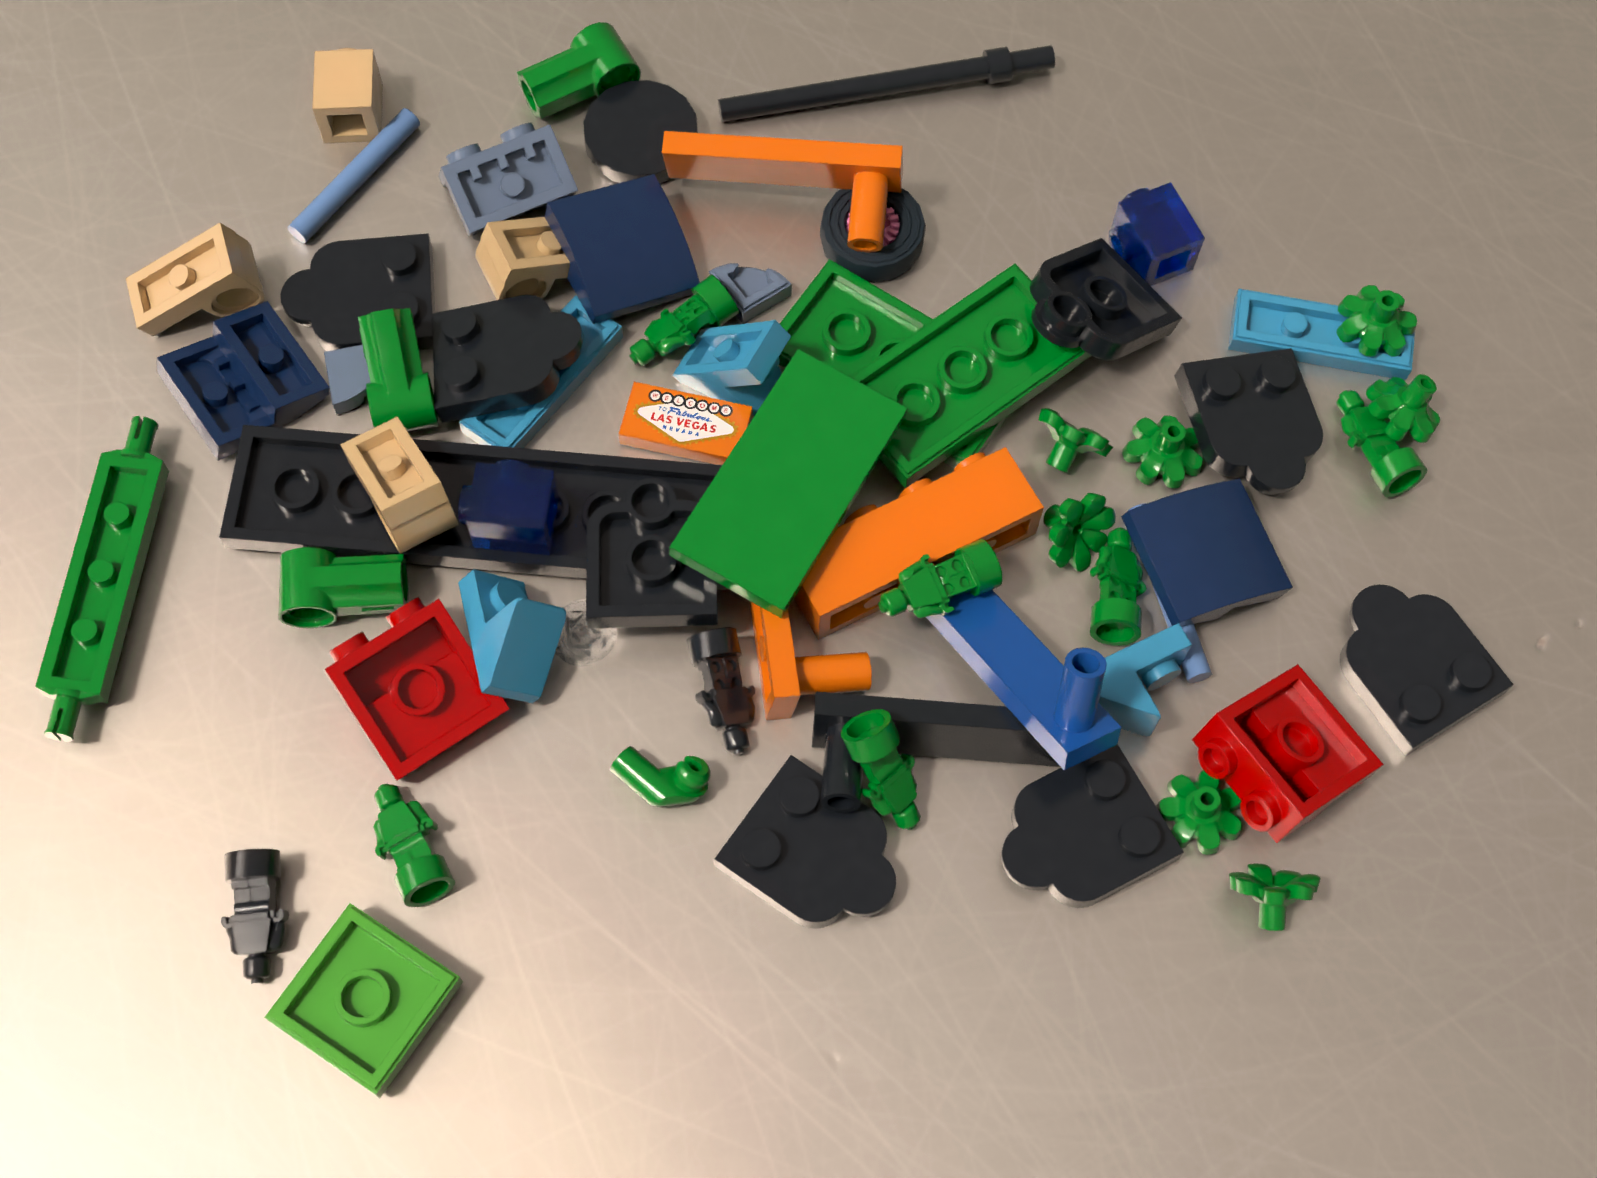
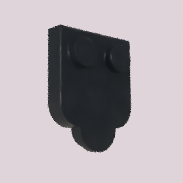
M429 233L343 240L324 245L313 256L310 269L293 274L284 283L280 299L285 313L293 321L306 327H312L320 346L325 351H332L362 345L358 317L380 310L411 308L419 349H433L435 296L433 254Z
M1103 238L1044 261L1030 283L1031 295L1037 302L1032 310L1031 319L1037 331L1048 341L1065 348L1080 347L1088 354L1102 360H1117L1170 335L1182 319Z
M519 295L433 313L434 409L441 422L445 423L530 406L547 399L558 386L560 379L559 370L571 366L581 354L584 334L580 323L574 316L568 313L551 312L548 304L542 298L534 295Z
M1292 348L1181 364L1174 377L1203 458L1207 464L1219 474L1227 477L1245 476L1254 489L1264 494L1275 495L1294 489L1305 475L1306 463L1322 445L1323 430Z
M645 478L634 483L625 492L621 501L606 503L594 511L587 524L586 620L588 629L718 625L717 582L669 556L670 545L698 502L682 499L674 487L661 479Z
M1380 584L1363 589L1353 600L1350 607V621L1355 632L1342 648L1340 667L1347 681L1404 756H1407L1504 695L1514 685L1453 607L1445 600L1428 594L1408 598L1400 590L1392 586Z
M1117 744L1066 770L1059 768L1028 784L1020 791L1011 813L1013 830L1004 841L1001 861L1006 874L1017 885L1031 890L1048 888L1053 897L1062 904L1074 908H1084L1100 902L1179 860L1184 851Z
M790 755L714 858L715 867L799 925L807 928L827 927L835 923L844 912L860 917L871 916L881 912L891 902L896 889L894 869L891 863L883 856L887 843V830L882 818L862 802L859 809L848 813H838L825 809L821 805L822 775Z

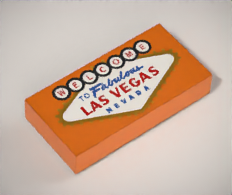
M634 382L618 434L619 443L710 464L723 465L752 421L753 407Z

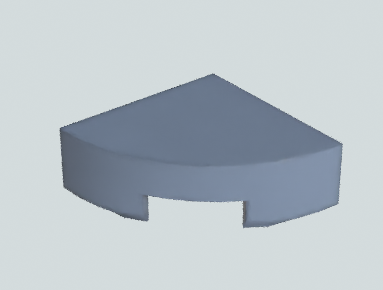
M730 263L709 271V276L711 274L714 275L731 295L739 310V314L736 316L742 324L792 295V284L780 273L769 268L764 271L751 267H739L738 263Z
M363 345L324 352L332 405L336 415L350 411L365 401L364 397L367 395L366 383L370 382V377L363 353Z

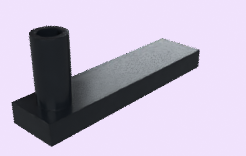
M816 691L811 747L825 748L821 805L833 812H853L861 806L863 768L860 763L852 760L841 737V730L853 717L874 709H883L890 713L901 738L899 745L896 747L899 754L1060 767L1006 706Z

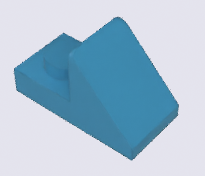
M776 320L701 329L695 338L696 341L686 352L673 376L681 384L711 398L752 406L753 416H755L781 376V369L778 366L780 361L779 355L791 335Z
M473 569L458 584L481 693L534 703L542 695L566 621V610L561 607L529 600L525 584L522 581Z
M1175 624L1105 657L1107 668L1099 704L1121 726V729L1146 737L1151 736L1161 715L1147 690L1158 689L1181 674L1180 666L1192 644L1180 624Z

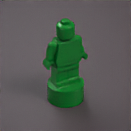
M711 274L691 289L694 296L676 308L673 313L669 312L668 309H664L660 313L661 318L650 323L644 333L647 340L640 339L630 347L631 355L629 357L635 365L639 363L641 366H645L656 358L655 352L665 356L684 344L691 345L696 341L694 334L705 324L709 323L712 325L714 323L717 327H721L739 314L738 307L731 295L714 275Z
M1345 390L1339 394L1336 405L1344 415L1340 423L1343 433L1350 437L1347 443L1350 448H1354L1355 445L1361 447L1362 452L1373 467L1370 476L1385 497H1395L1415 487L1427 473V467L1415 450L1411 447L1399 448L1396 441L1385 433L1387 422L1384 419L1375 418L1370 413L1368 406L1364 407L1365 403L1356 391Z
M1120 527L1108 533L1107 546H1102L1099 549V558L1095 567L1090 570L1091 577L1098 576L1097 578L1100 581L1099 588L1101 589L1100 600L1091 607L1090 635L1097 642L1111 646L1128 645L1136 642L1141 637L1142 610L1136 604V597L1146 592L1147 589L1142 581L1143 570L1136 554L1131 552L1132 539L1128 530Z
M979 539L957 548L955 557L936 566L928 562L930 558L928 554L923 555L917 562L899 573L900 585L898 588L882 593L878 606L880 611L886 613L889 617L901 614L907 609L918 618L939 614L948 615L954 610L953 606H948L951 598L968 592L977 596L1001 586L1002 571L998 558L992 547L984 539Z
M874 709L853 717L842 728L841 737L852 760L861 764L870 781L868 784L869 789L863 788L862 795L871 800L872 806L882 816L892 813L895 823L899 828L907 830L915 828L921 818L914 802L917 797V783L912 774L915 759L912 755L904 753L901 756L899 755L896 747L899 745L901 738L890 713L883 709Z
M388 783L379 786L374 794L375 802L380 810L378 820L375 821L373 826L377 838L375 853L382 860L387 858L386 854H391L398 868L394 880L406 906L421 907L434 903L446 896L455 885V880L444 857L435 854L427 838V835L430 834L429 830H437L438 825L429 817L418 801L406 803L398 786L389 785Z

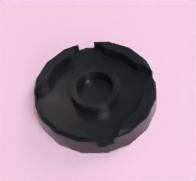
M650 80L625 81L606 89L591 103L583 121L587 155L591 161L593 159L594 163L601 168L603 175L617 183L655 174L660 184L670 180L662 156L664 131L698 133L696 113L687 98L669 85Z

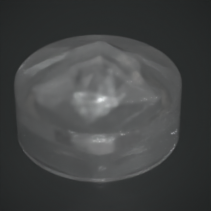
M586 599L576 600L562 607L566 610V621L555 654L564 662L574 666H588L606 657L615 645L616 628L588 629Z

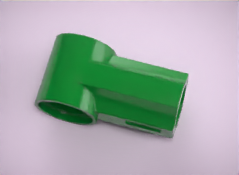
M598 22L582 29L574 37L570 44V49L518 71L517 76L519 85L535 117L543 119L594 95L599 97L606 89L625 81H639L641 70L614 27L607 22Z
M411 308L380 310L358 317L363 353L370 377V382L366 383V391L373 427L375 428L396 417L400 419L408 432L439 426L438 415L434 409L433 388L429 373H424Z
M302 547L285 551L280 556L278 619L283 624L291 627L321 628L333 624L337 621V616L392 613L409 602V581L404 554L337 557L334 553L325 549Z

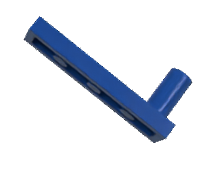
M993 590L977 596L972 595L970 592L955 596L948 603L949 607L953 606L954 608L948 615L939 614L926 617L1063 770L1118 744L1121 726L1099 704L1107 663L1103 655L1096 650L1090 648L1073 649L1067 654L1063 665Z

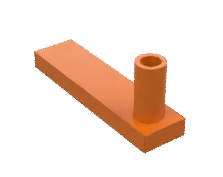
M664 131L662 156L669 178L852 190L847 246L859 252H877L883 248L888 192L901 193L903 146Z
M750 601L766 720L790 719L800 696L816 695V691L842 693L870 690L872 671L867 652L795 657L788 609L781 619Z

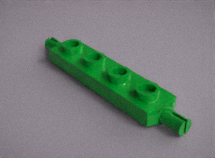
M134 416L131 419V426L124 449L108 451L100 455L35 685L43 696L54 700L48 725L44 731V735L53 740L61 741L62 738L65 742L73 741L82 705L108 703L169 475V470L163 460L150 454L159 425L155 420L148 417H143V421L140 416Z

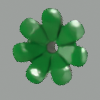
M1368 285L1363 287L1357 296L1347 295L1339 303L1338 312L1348 319L1337 328L1336 333L1341 341L1347 343L1356 340L1358 337L1361 338L1358 349L1365 356H1376L1381 345H1383L1385 352L1389 356L1396 357L1405 348L1406 342L1403 335L1414 333L1417 318L1411 312L1402 311L1405 299L1400 294L1389 290L1380 292L1376 285Z
M1417 375L1409 385L1399 377H1392L1387 382L1379 379L1366 390L1367 398L1372 401L1368 404L1370 413L1377 419L1389 418L1390 421L1385 427V433L1395 441L1403 440L1409 431L1414 440L1419 443H1426L1440 423L1439 414L1428 405L1432 395L1437 390V386L1426 375Z
M1049 408L1041 409L1038 420L1047 425L1052 438L1056 440L1046 460L1047 464L1068 473L1078 452L1082 454L1095 452L1106 457L1113 449V446L1108 444L1110 441L1096 431L1085 427L1077 429L1074 425L1064 421L1058 412Z
M1168 415L1163 416L1158 424L1145 417L1133 426L1132 433L1137 439L1125 445L1122 455L1126 462H1142L1136 471V477L1140 482L1145 485H1151L1157 479L1158 474H1161L1164 484L1168 488L1174 489L1184 484L1185 473L1190 476L1199 475L1202 469L1203 458L1194 451L1199 448V444L1193 428L1185 429L1178 422L1177 418Z
M1087 493L1081 501L1068 498L1060 506L1057 504L1052 505L1045 512L1043 522L1046 527L1050 528L1049 540L1053 543L1048 556L1059 568H1063L1069 562L1076 571L1083 572L1091 564L1089 549L1099 553V549L1106 545L1108 536L1100 530L1111 528L1115 524L1116 515L1113 508L1105 506V496Z
M1204 770L1198 774L1195 783L1182 774L1171 779L1168 782L1167 788L1174 797L1160 800L1156 807L1165 821L1175 822L1171 832L1182 849L1190 843L1192 838H1195L1198 850L1202 854L1211 855L1219 851V834L1228 840H1235L1241 834L1242 822L1231 813L1240 808L1241 800L1231 788H1225L1221 791L1218 788L1219 779L1209 776Z
M1259 863L1248 864V873L1232 872L1229 874L1230 888L1244 895H1250L1259 903L1258 927L1270 931L1285 929L1287 905L1294 903L1298 899L1312 900L1314 892L1318 890L1321 879L1320 876L1315 874L1301 875V873L1289 870H1280L1276 872V875H1273L1272 869L1268 865Z

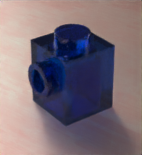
M1171 182L1152 190L1141 188L1123 198L1118 203L1108 234L1110 246L1150 286L1193 270L1205 239Z
M501 460L495 464L476 463L472 486L463 485L458 507L459 522L467 524L474 548L550 555L559 501L554 471L531 468L529 465L516 460Z

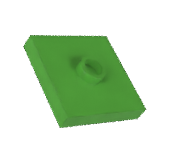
M349 903L264 1018L380 1099L463 981L460 976Z

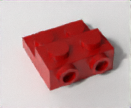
M417 597L385 617L392 627L371 641L367 639L362 631L329 651L335 663L324 670L396 781L509 710L502 697L481 693L473 651L440 599L425 607L421 599Z
M1298 664L1216 713L1192 739L1199 748L1198 760L1202 769L1215 779H1224L1240 798L1241 813L1247 824L1257 831H1267L1276 843L1317 817L1331 803L1370 778L1384 765Z

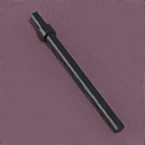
M1051 45L1009 52L1008 47L984 50L981 57L718 99L721 122L984 79H986L988 85L1011 81L1012 76L1015 74L1054 68L1055 54Z

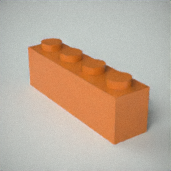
M1006 447L987 456L983 452L973 454L961 461L952 473L933 482L929 478L916 481L905 488L899 495V498L879 508L874 504L864 506L848 516L844 524L839 526L834 532L794 599L815 636L820 640L879 611L878 602H880L881 594L898 588L900 585L899 573L917 562L923 555L928 554L930 556L928 562L936 566L955 557L957 548L979 539H984L992 547L993 551L998 553L1036 534L1044 507Z

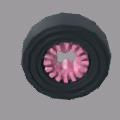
M901 188V193L888 192L883 248L877 252H859L847 246L852 190L841 189L837 191L824 208L820 226V238L827 259L872 283L895 279L910 270L922 252L926 229L921 207L912 195L903 188Z

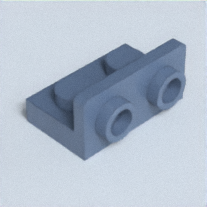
M532 122L525 123L502 133L500 138L503 143L483 151H481L478 143L471 144L446 156L449 164L441 167L439 178L443 187L448 188L468 237L484 231L487 222L512 220L545 207L550 201L573 196L578 192L576 183L551 125L535 130Z

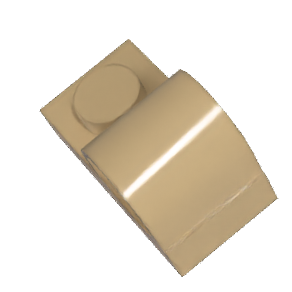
M545 217L487 222L476 249L475 257L496 300L519 295H534L543 299L550 291L555 279L567 278L570 262Z
M222 223L216 224L125 278L136 327L151 336L159 334L200 309L223 318L263 303L265 300L251 244Z
M398 417L340 444L349 464L370 496L387 533L400 554L458 525L457 518L441 481Z

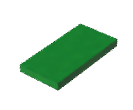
M829 259L780 322V325L791 337L779 355V365L786 368L796 351L800 349L840 372L851 376L933 319ZM1007 417L943 462L955 468L965 458L983 452Z
M1016 264L998 274L850 376L908 408L905 419L880 458V461L905 488L1091 357L1090 354L1080 347L1065 348L1048 341L1037 331L1031 319L1032 310L1037 304L1030 292L1032 280Z
M798 349L670 545L669 556L782 619L905 419L908 408Z

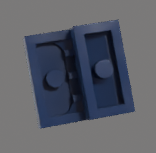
M655 174L547 203L545 219L570 262L567 279L593 324L693 295L691 289L700 283L681 226Z
M268 301L213 321L212 337L157 357L158 375L217 460L237 453L243 425L282 428L302 416L329 395V385Z
M1240 479L1205 485L1173 494L1128 510L1121 516L1172 626L1178 623L1180 626L1216 620L1235 607L1275 600L1293 588Z

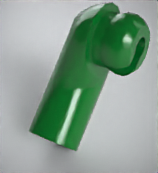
M633 746L624 749L614 760L610 768L613 774L648 804L655 807L688 804L697 801L708 790V781L711 775L708 764L699 757L686 756L684 761H679L675 766L657 768Z

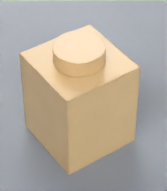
M341 48L338 50L315 51L312 109L323 143L371 142L382 130L383 84L373 49Z

